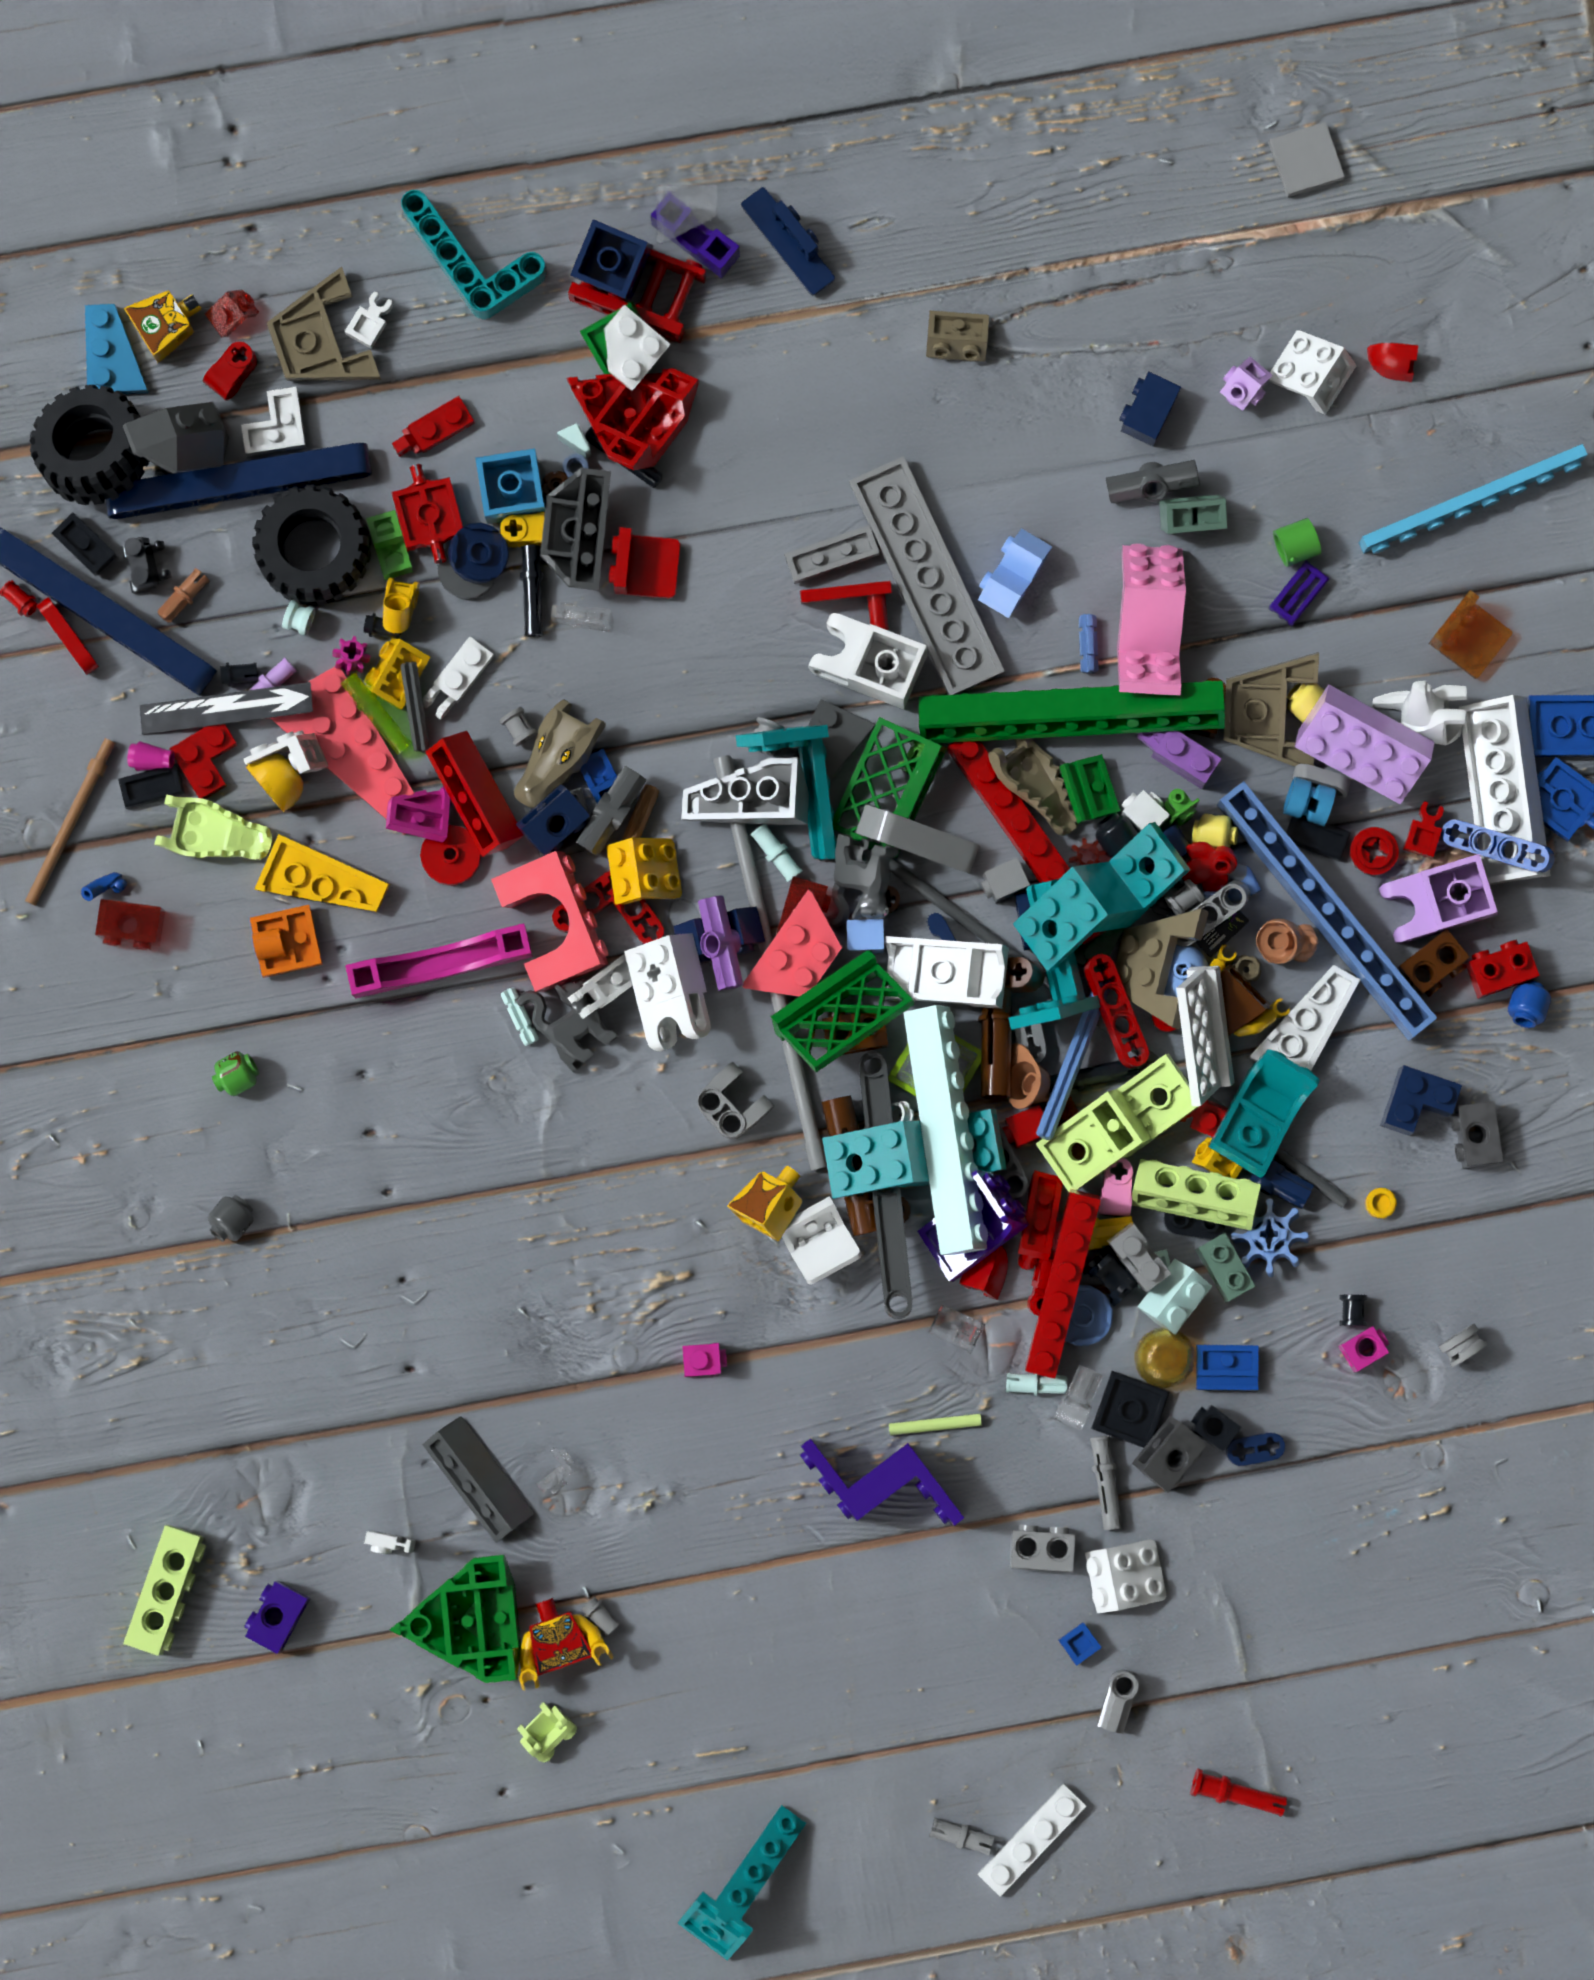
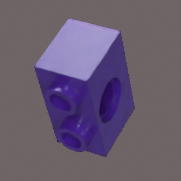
M275 1581L273 1585L267 1584L259 1598L263 1602L258 1613L254 1611L251 1613L244 1628L248 1629L245 1637L276 1654H280L311 1598L280 1581ZM272 1607L279 1608L283 1613V1619L278 1625H274L268 1620L267 1614Z

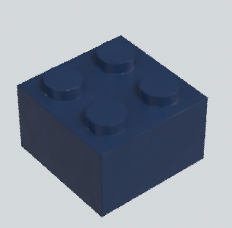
M593 219L570 276L631 301L654 245Z

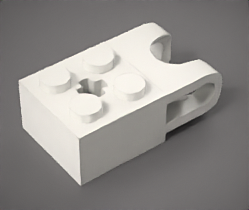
M838 613L831 614L827 620L828 631L844 641L845 648L840 654L835 656L819 653L814 655L808 665L812 674L904 710L927 657V646L875 625H867ZM892 664L891 670L882 669V667Z
M693 933L668 935L624 951L645 1037L651 1049L661 1052L674 1046L677 1042V1023L682 1034L687 1038L699 1039L709 1034L711 1025L703 995L707 990Z

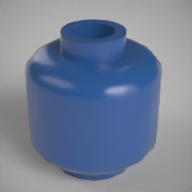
M1527 981L1526 983L1519 984L1513 989L1508 1005V1013L1515 1024L1525 1028H1534L1546 1020L1551 1003V995L1544 989V985L1537 981Z

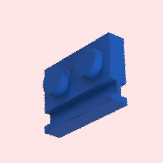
M1196 1345V1390H1259V1345Z

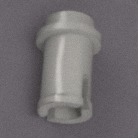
M594 1596L581 1610L585 1613L583 1616L585 1618L588 1616L607 1637L620 1622L601 1604L603 1600L600 1599L598 1601Z

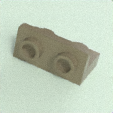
M930 310L926 357L984 362L987 351L989 315Z

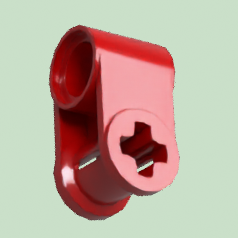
M237 341L232 343L219 360L206 372L203 377V383L224 400H230L238 392L247 377L255 370L257 366L256 354L245 342ZM239 354L242 356L246 355L247 359L243 362L242 360L238 361L236 357Z

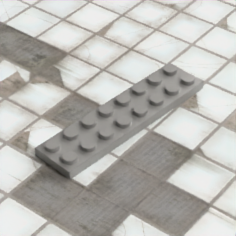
M902 456L849 480L852 491L868 525L871 527L874 538L918 632L927 646V651L947 694L958 695L1004 674L1005 670L905 457Z

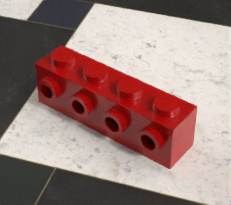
M467 730L440 739L425 752L482 857L505 850L524 836L515 825L517 823L515 817Z

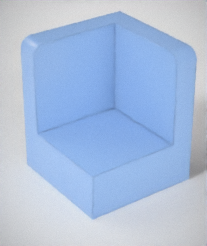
M883 919L846 921L847 949L849 951L871 950L873 954L884 953Z

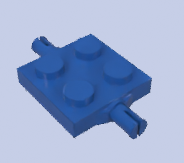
M1555 757L1547 769L1537 774L1543 823L1547 828L1568 842L1574 833L1585 824L1594 830V784Z

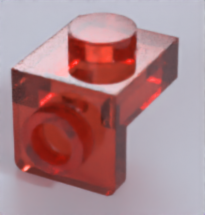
M243 290L227 291L205 313V316L222 338L228 337L246 318L255 317L259 314V311L254 305L253 298Z

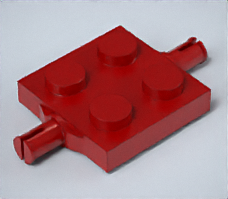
M416 464L418 476L415 466L412 465L409 469L414 483L405 489L391 492L407 551L431 547L434 563H440L438 552H440L443 563L447 561L443 544L451 540L463 528L450 477L436 481L425 480L422 464Z

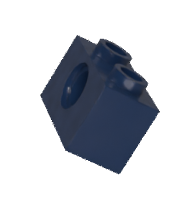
M560 784L515 825L534 847L545 856L548 853L558 851L564 844L562 840L571 832L572 834L579 832L586 825L587 822L585 820L590 815L572 793ZM555 815H560V825L556 829H549V820Z

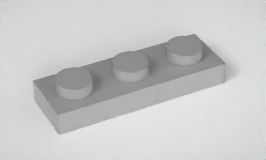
M868 525L785 553L784 557L792 580L796 584L879 556V550L871 527Z

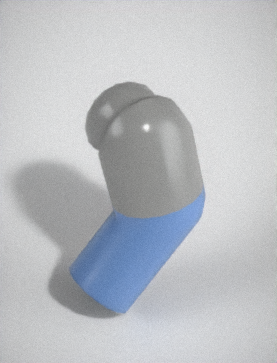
M1237 862L1236 869L1231 874H1228V881L1234 879L1244 882L1250 889V896L1260 892L1261 888L1252 870L1248 866Z

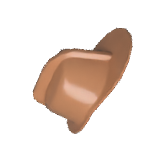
M1012 1044L1011 1098H1008L1010 1103L1015 1108L1024 1109L1030 1105L1048 1102L1050 1098L1048 1092L1051 1085L1050 1074L1036 1062L1031 1052L1024 1045Z

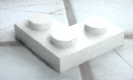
M297 387L267 391L271 420L241 425L246 456L306 448Z

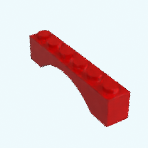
M1074 1189L1069 1191L1048 1282L1025 1363L1026 1372L1053 1379L1056 1378L1101 1198L1098 1195Z

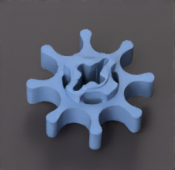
M1269 1198L1266 1200L1268 1208L1266 1214L1262 1217L1254 1218L1252 1231L1248 1230L1244 1234L1232 1233L1231 1238L1234 1244L1244 1242L1251 1246L1250 1252L1241 1258L1244 1267H1249L1254 1259L1262 1258L1267 1261V1275L1273 1277V1265L1279 1258L1290 1260L1294 1267L1299 1266V1260L1290 1253V1247L1295 1242L1308 1243L1310 1239L1307 1232L1294 1233L1290 1230L1291 1223L1299 1218L1298 1210L1292 1208L1287 1216L1277 1217L1273 1213L1274 1201ZM1270 1227H1272L1275 1237L1272 1238L1271 1248L1269 1249L1266 1238H1268Z

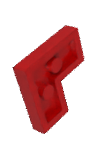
M218 724L202 728L169 749L174 751L177 763L198 798L206 799L227 786L212 760L238 744L226 724Z

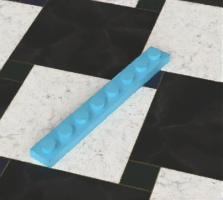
M1583 444L1364 535L1359 541V545L1363 554L1371 550L1373 554H1377L1389 548V543L1397 539H1400L1401 543L1417 536L1416 531L1426 527L1428 531L1439 528L1445 524V519L1452 516L1455 519L1463 518L1472 513L1471 508L1482 504L1483 508L1499 502V497L1509 493L1510 496L1520 494L1527 490L1526 485L1537 481L1538 485L1546 483L1554 478V473L1564 470L1565 473L1572 472L1582 466L1581 462L1588 454Z

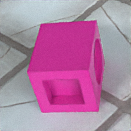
M1372 1326L1342 1343L1338 1348L1352 1371L1358 1372L1388 1354L1389 1351L1386 1346L1389 1345V1342L1380 1329L1376 1331ZM1363 1339H1367L1373 1344L1374 1350L1369 1357L1363 1356L1359 1352L1358 1346Z

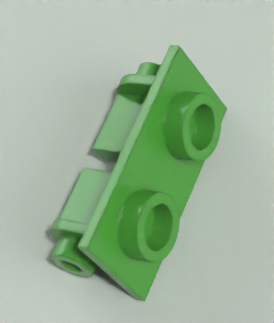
M1182 789L1172 790L1165 802V809L1172 818L1168 824L1169 827L1175 823L1182 826L1194 817L1193 814L1197 812L1195 808L1200 801L1199 798L1192 802Z

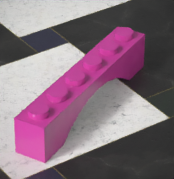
M523 923L493 930L470 939L440 947L373 958L347 964L345 967L351 994L357 999L533 958L527 928Z

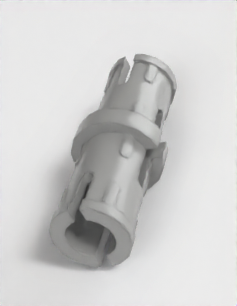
M934 1818L933 1828L931 1827L929 1837L956 1844L955 1848L958 1849L965 1847L989 1856L994 1836L970 1830L968 1825L962 1824L960 1827Z

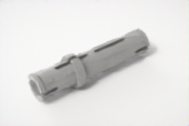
M1109 1435L1090 1438L1094 1460L1092 1472L1096 1473L1103 1530L1123 1528L1114 1469H1117L1116 1462L1113 1463Z

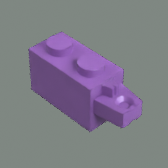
M1180 731L1143 732L1137 735V738L1153 751L1152 758L1200 789H1203L1222 759Z

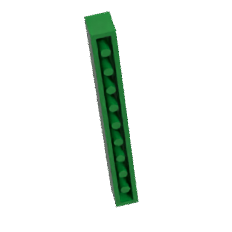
M1208 680L1181 683L1180 695L1119 692V685H1114L1111 687L1022 690L1017 692L979 694L963 693L960 695L919 697L920 736L935 743L1225 728L1223 681Z

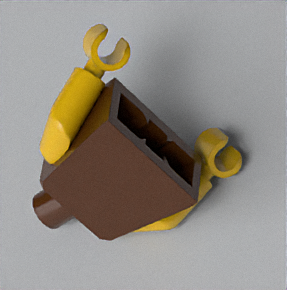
M1222 945L1218 951L1217 958L1213 959L1209 966H1220L1228 1036L1232 1033L1238 1037L1260 1033L1274 1023L1276 1018H1282L1289 1014L1290 1008L1283 1013L1277 1010V1003L1281 1002L1283 998H1279L1270 1004L1231 965L1236 958L1237 952L1231 958H1226L1222 952L1227 945Z

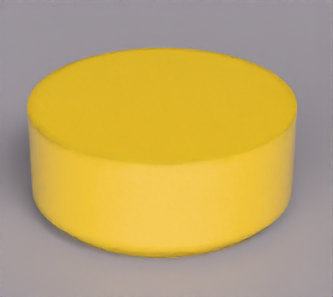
M1386 1188L1372 1190L1365 1199L1367 1212L1377 1219L1389 1217L1394 1213L1397 1206L1395 1195Z

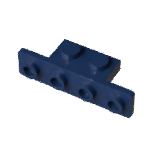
M761 187L741 202L742 209L811 296H815L835 280L833 273L818 256L817 244L819 241L811 229L805 230L798 222L801 218L791 205L787 207L782 200L777 203L765 187Z

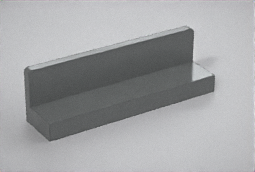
M461 1416L438 1430L422 1444L496 1543L533 1516L534 1512Z

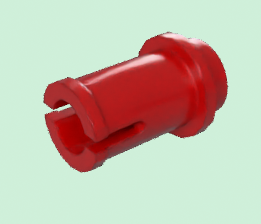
M13 580L8 581L1 588L0 595L18 609L17 613L20 616L30 617L35 613L38 603L34 595L29 596Z

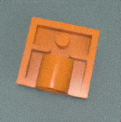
M310 905L250 917L253 944L263 978L323 965Z

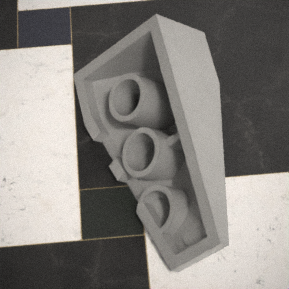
M798 757L768 758L752 767L735 770L733 774L719 779L713 778L683 789L681 817L683 821L772 825L808 824L809 792L801 761Z

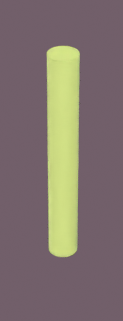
M981 1414L890 1423L889 1433L890 1436L982 1426Z

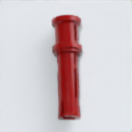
M1199 1768L1194 1774L1190 1795L1194 1797L1198 1794L1214 1798L1216 1803L1219 1804L1225 1803L1227 1800L1276 1814L1280 1817L1283 1816L1285 1809L1274 1806L1273 1803L1283 1806L1287 1804V1797L1231 1783V1779L1228 1776L1215 1777L1203 1773V1769Z

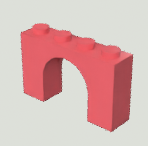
M554 851L491 879L501 906L504 908H513L541 895L549 894L557 898L564 905L568 913L569 930L564 942L554 951L524 963L535 992H546L555 988L557 984H565L609 965L606 959L609 955L608 949L602 939L599 940L595 930L598 927L597 921L591 911L588 912L584 902L587 899L586 893L582 885L577 883L573 872L576 870L574 862L569 855L560 851Z

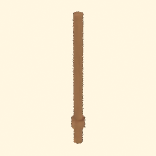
M104 738L95 759L91 758L86 768L88 773L25 899L26 902L34 906L37 905L99 776L103 777L108 767L105 764L116 744L115 742Z

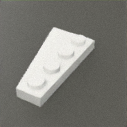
M1333 965L1248 1058L1256 1062L1268 1049L1283 1053L1290 1061L1300 1067L1312 1070L1360 979Z

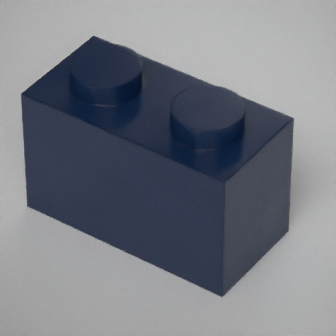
M1148 372L1145 380L1139 377L1132 392L1136 398L1132 406L1126 404L1119 418V421L1124 422L1121 432L1150 446H1154L1178 397L1181 386L1151 372Z

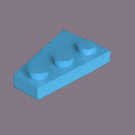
M85 305L87 385H96L98 389L101 386L111 387L114 392L120 391L122 394L149 393L116 305Z

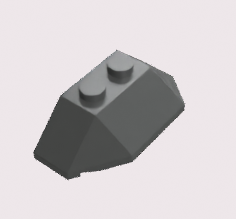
M213 402L164 408L122 425L132 453L139 457H145L153 464L169 472H188L220 467L224 464L229 436L220 412Z
M580 468L546 496L540 556L568 587L599 590L611 471Z

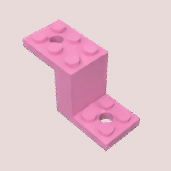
M1139 543L1130 546L1123 545V590L1117 642L1119 692L1180 695L1181 672L1179 653L1186 596L1183 549L1171 545L1161 547H1147Z

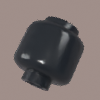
M1114 813L1097 824L1098 830L1095 833V837L1105 854L1113 858L1138 834V831L1127 816H1119L1118 813Z

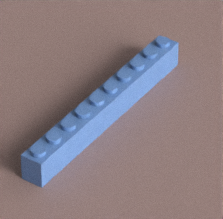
M1243 781L1220 799L1217 807L1224 815L1231 818L1233 826L1238 827L1239 834L1354 975L1360 979L1363 986L1408 1041L1437 1019L1435 1014L1247 784Z

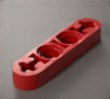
M1097 954L1086 961L1084 966L1085 976L1093 996L1098 995L1101 1006L1099 1011L1120 1062L1127 1068L1139 1067L1148 1060V1046L1113 960L1108 955ZM1097 963L1098 965L1103 964L1105 966V970L1102 971V974L1101 972L1096 973L1094 971V967L1097 966ZM1110 978V983H1107L1100 987V982ZM1106 989H1113L1117 993L1118 1000L1115 1005H1110L1105 1001L1104 992ZM1118 1017L1125 1018L1129 1023V1030L1125 1034L1120 1033L1116 1029L1115 1022ZM1133 1035V1040L1128 1041L1124 1044L1122 1043L1123 1039L1129 1038ZM1131 1048L1132 1050L1137 1049L1139 1051L1136 1059L1134 1057L1129 1058L1128 1056Z

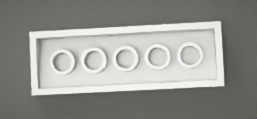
M1510 695L1460 706L1459 709L1466 710V723L1462 724V735L1474 824L1547 846L1527 697ZM1487 833L1481 834L1477 840L1478 847L1481 850H1486L1491 844L1490 836ZM1513 841L1509 842L1505 847L1504 852L1507 858H1514L1518 853V845ZM1527 852L1525 858L1536 860L1537 864L1545 861V857L1541 856V853L1533 854ZM1480 855L1489 885L1551 876L1550 869L1543 873L1534 872Z

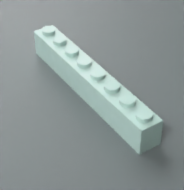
M940 1005L903 1012L940 1254L959 1255L987 1249L988 1232L983 1224L981 1212L983 1200L978 1192L977 1182L972 1176V1173L977 1170V1166L973 1160L972 1149L974 1141L969 1132L967 1121L969 1109L964 1102V1078L959 1070L958 1058L960 1051L958 1044L955 1042L953 1031L955 1026L954 1016L950 1011V1007Z

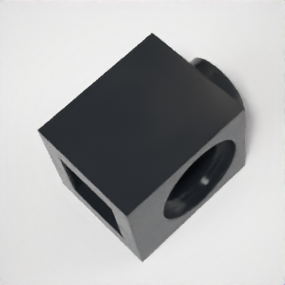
M1209 1405L1207 1409L1201 1407L1191 1420L1195 1424L1191 1431L1220 1453L1225 1451L1242 1428L1213 1405ZM1210 1418L1218 1419L1222 1425L1221 1432L1216 1436H1212L1206 1431V1423Z

